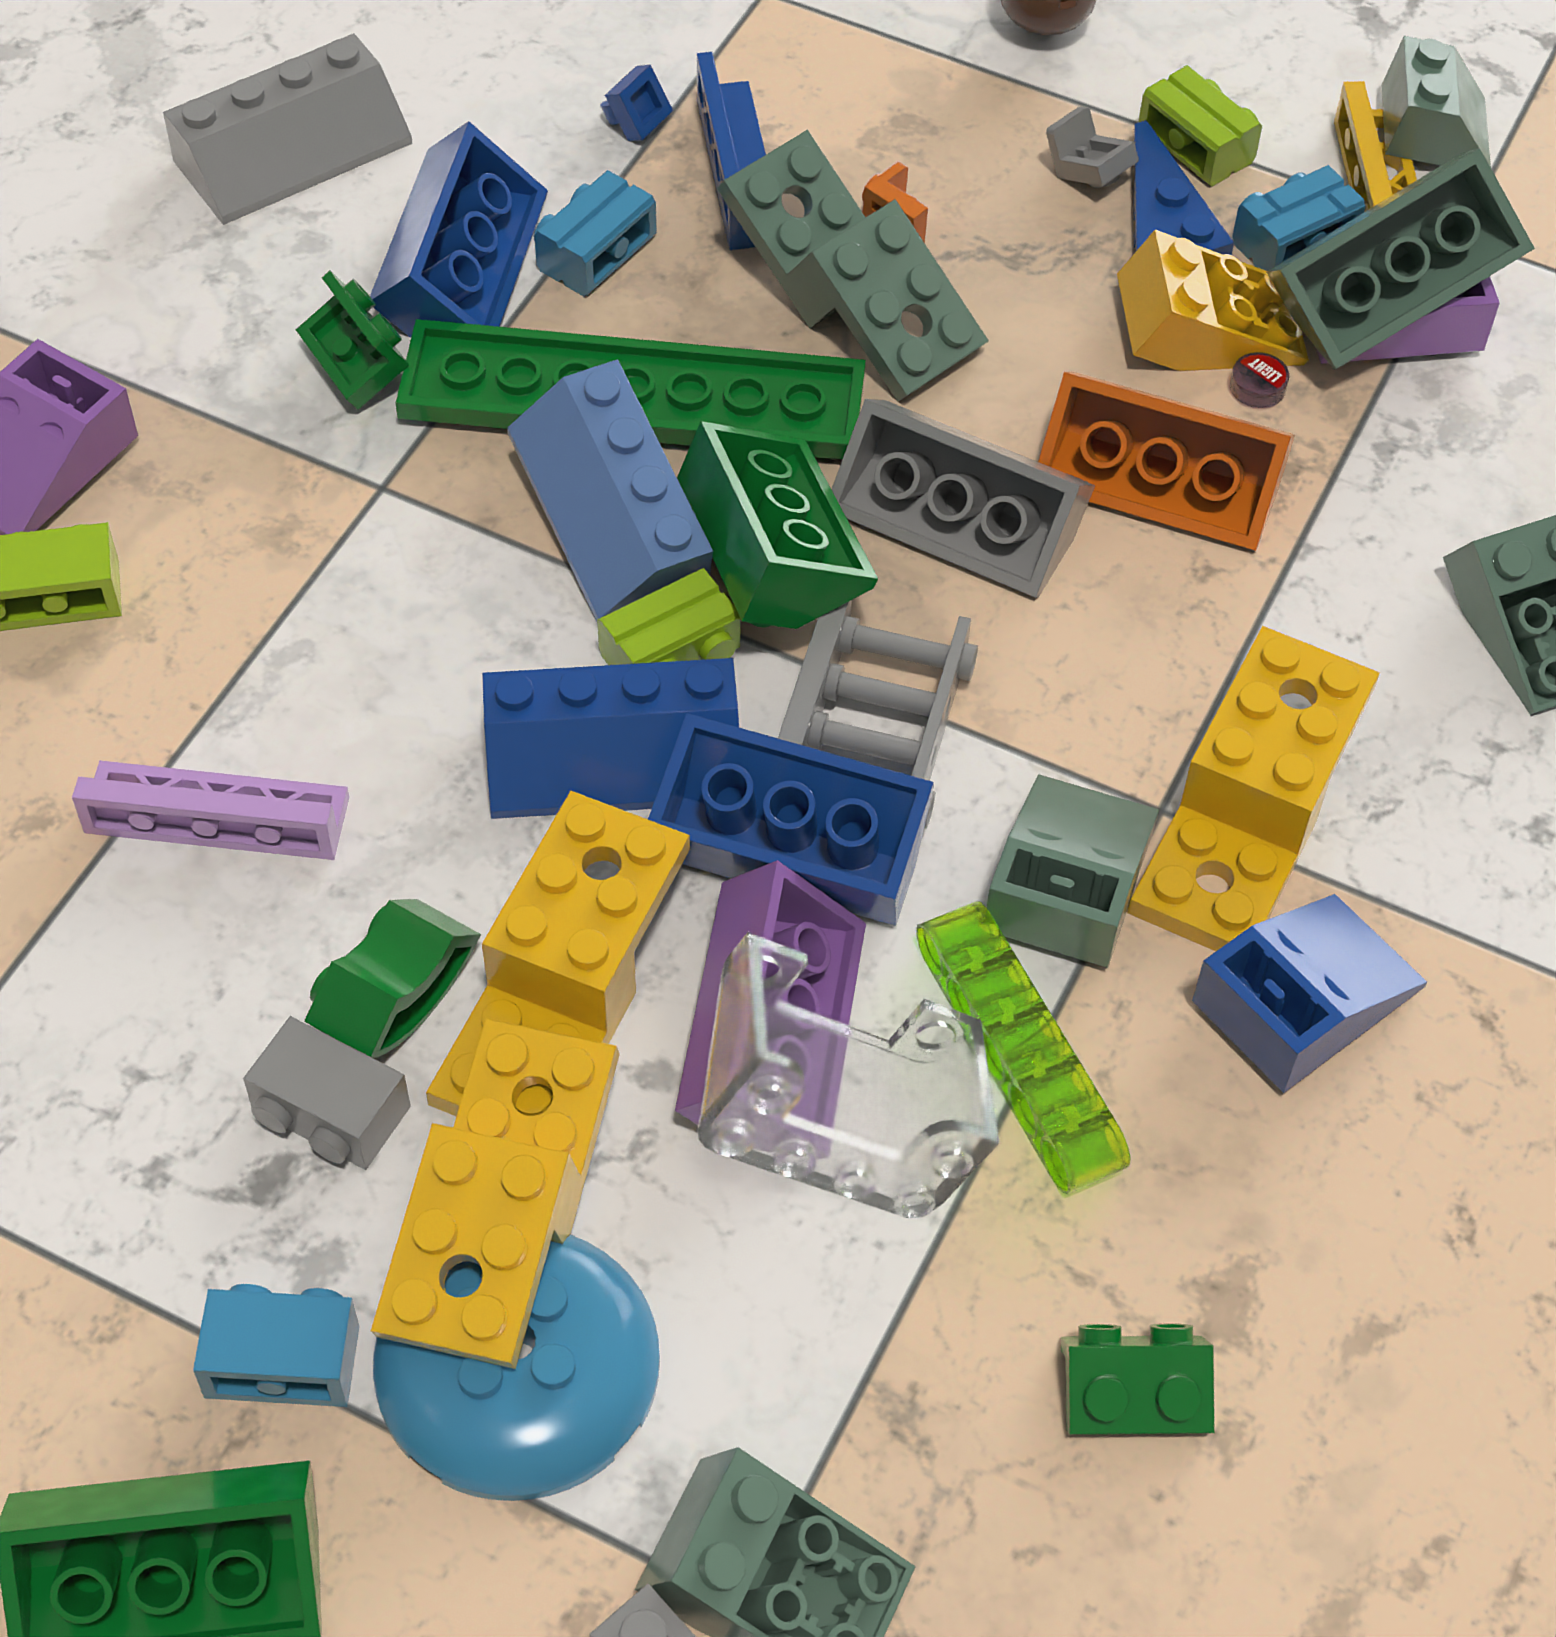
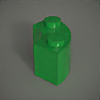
M418 899L389 900L386 906H383L373 917L367 935L362 942L346 956L331 961L330 966L326 967L318 975L310 992V999L313 1003L304 1022L371 1058L380 1057L405 1041L430 1016L457 980L481 934Z

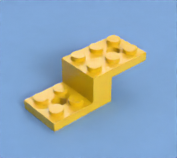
M1262 626L1191 760L1180 806L1130 899L1127 913L1214 951L1219 950L1252 925L1268 920L1317 822L1332 774L1376 687L1380 672ZM1285 694H1299L1304 696L1312 706L1305 709H1295L1286 705L1280 697ZM1203 875H1216L1225 880L1229 889L1222 893H1211L1200 887L1196 879Z
M574 791L569 792L482 942L487 986L426 1091L429 1106L457 1116L485 1018L592 1041L610 1043L636 994L634 952L690 850V835ZM598 861L612 862L620 869L615 876L605 880L593 879L584 872L589 865ZM540 1084L526 1087L517 1099V1111L527 1116H536L543 1113L552 1102L553 1092L547 1086Z
M485 1018L454 1126L448 1127L434 1123L431 1125L371 1327V1332L376 1337L516 1369L550 1242L563 1244L566 1238L571 1235L620 1055L616 1045ZM540 1084L550 1088L553 1092V1099L546 1111L536 1116H527L517 1111V1099L526 1087ZM465 1261L478 1264L482 1268V1281L474 1293L461 1298L453 1297L446 1293L444 1287L445 1277L454 1265Z

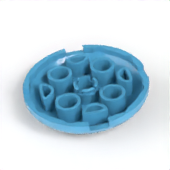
M569 1235L563 1244L550 1242L523 1344L533 1349L525 1358L518 1360L516 1369L376 1337L373 1355V1380L381 1415L389 1433L408 1458L412 1457L423 1468L441 1478L443 1485L474 1497L504 1501L532 1500L551 1496L586 1482L615 1461L614 1455L630 1439L638 1426L642 1427L655 1397L660 1367L659 1338L650 1306L639 1286L630 1274L607 1253L587 1241ZM469 1261L454 1265L445 1277L444 1287L446 1293L459 1298L474 1293L482 1281V1268L478 1264Z

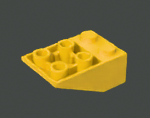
M1154 230L1117 273L1134 356L1177 371L1246 368L1240 364V361L1252 355L1272 357L1283 366H1300L1309 360L1302 330L1294 322L1266 270L1241 262L1232 255H1222L1195 245L1186 238H1177Z

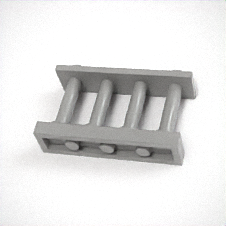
M852 600L819 617L778 739L821 750L823 745L913 765L914 768L911 776L930 781L959 680L970 681L973 675L978 645L968 643L971 618L959 616L951 645L862 626L860 625L859 618L851 617ZM857 649L941 668L943 672L937 692L934 693L844 672V665H839L842 652L852 654L853 650ZM841 696L928 716L929 718L921 742L830 721L829 714L823 713L826 701L836 702L838 697ZM935 791L932 792L924 827L926 829L929 825L934 806Z

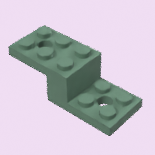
M808 129L726 178L717 187V190L808 327L812 328L838 311L898 402L989 341L896 199L865 217ZM782 194H792L802 202L804 217H794L786 212L782 205ZM902 312H911L921 320L923 325L922 337L912 336L904 329L901 321Z

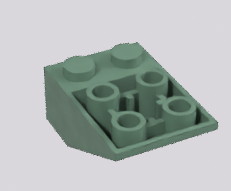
M1556 515L1472 541L1443 557L1463 615L1530 715L1556 707Z
M1038 774L1008 836L990 885L983 930L1108 968L1160 809Z
M736 1447L700 1459L634 1590L638 1592L646 1584H649L683 1622L710 1637H884L916 1566L741 1448Z

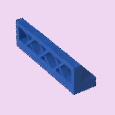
M713 52L697 53V104L729 250L756 248L717 190V187L723 180L766 155L749 81L720 84Z

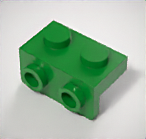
M329 270L321 278L334 296L303 322L296 331L346 400L359 410L407 368L409 364L395 346L402 340L398 332L380 313L373 317L369 312L376 305L369 294L356 280L352 279L345 285Z
M1177 1323L1150 1325V1336H1122V1327L1119 1325L1084 1324L1078 1326V1336L1061 1337V1352L1065 1356L1066 1430L1069 1434L1214 1433V1347L1204 1337L1193 1335L1192 1325Z

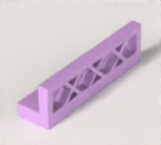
M100 760L94 778L78 776L72 800L83 832L86 834L334 860L349 802L348 787Z

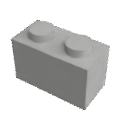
M289 1016L243 1078L252 1107L251 1112L260 1123L277 1133H285L288 1129L308 1140L311 1147L318 1154L329 1161L340 1164L347 1160L364 1170L369 1167L411 1107L403 1073L292 1016Z

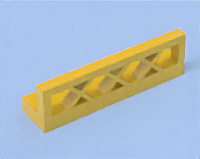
M1343 82L1334 125L1348 184L1364 199L1366 206L1364 212L1417 181L1411 159L1385 154V141L1379 142L1376 128H1384L1383 109H1371L1365 82ZM1385 164L1398 171V174L1391 180L1388 178Z

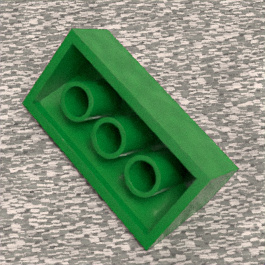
M704 421L700 422L677 479L713 550L712 558L741 621L761 628L778 626L798 629L874 589L878 577L805 439Z
M311 1461L9 1493L0 1515V1585L8 1637H321L319 1534Z

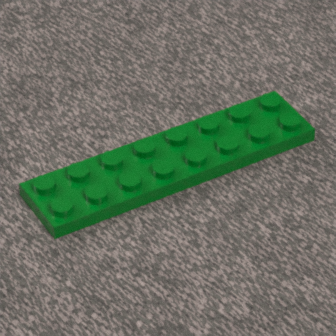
M416 319L406 357L409 366L403 370L395 402L398 419L507 429L561 378L618 359L659 443L691 445L700 422L704 421L805 439L814 457L843 459L861 411L866 360Z

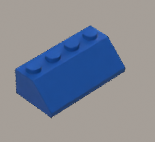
M470 121L428 148L371 291L370 297L376 304L373 308L409 337H412L416 319L500 327L548 190Z
M733 658L482 673L491 819L557 815L570 791L624 811L652 809L686 713L739 727Z
M686 713L648 820L690 835V850L682 863L683 865L724 877L734 878L778 860L851 913L896 926L916 866L934 782Z

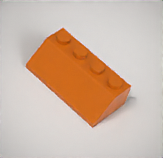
M1064 372L1038 462L1094 484L1095 487L1089 500L1091 503L1256 551L1277 495L1295 435L1080 373Z

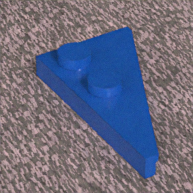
M1147 120L1135 123L1134 142L1139 159L1134 164L1135 179L1133 185L1134 248H1136V251L1154 230H1158L1177 238H1186L1195 245L1222 255H1232L1233 240Z

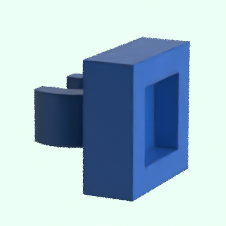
M651 65L635 66L605 94L607 101L600 104L609 124H619L628 141L643 140L673 111Z

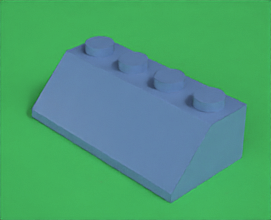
M618 359L561 378L508 426L507 434L596 621L699 569L704 568L710 575L713 550Z

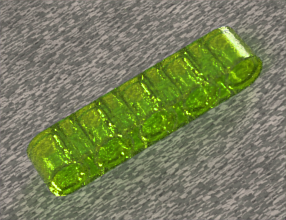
M974 901L917 924L916 937L918 945L929 970L1057 1188L1064 1194H1070L1127 1169L1130 1166L1131 1157L1126 1139L1118 1123L986 906L980 901Z

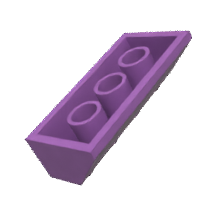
M778 860L722 882L675 1111L723 1141L819 1155L826 1153L828 1150L866 923Z

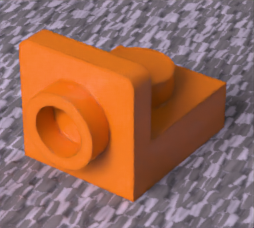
M897 162L882 174L874 175L864 186L862 213L867 217L896 199L925 243L928 207L920 203L913 196L906 194L908 167L901 162Z

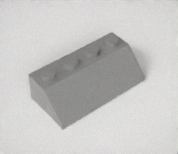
M354 33L163 112L174 163L223 225L412 144V135L381 64Z
M865 399L832 486V491L847 519L1037 598L1072 544L1095 485L889 401Z

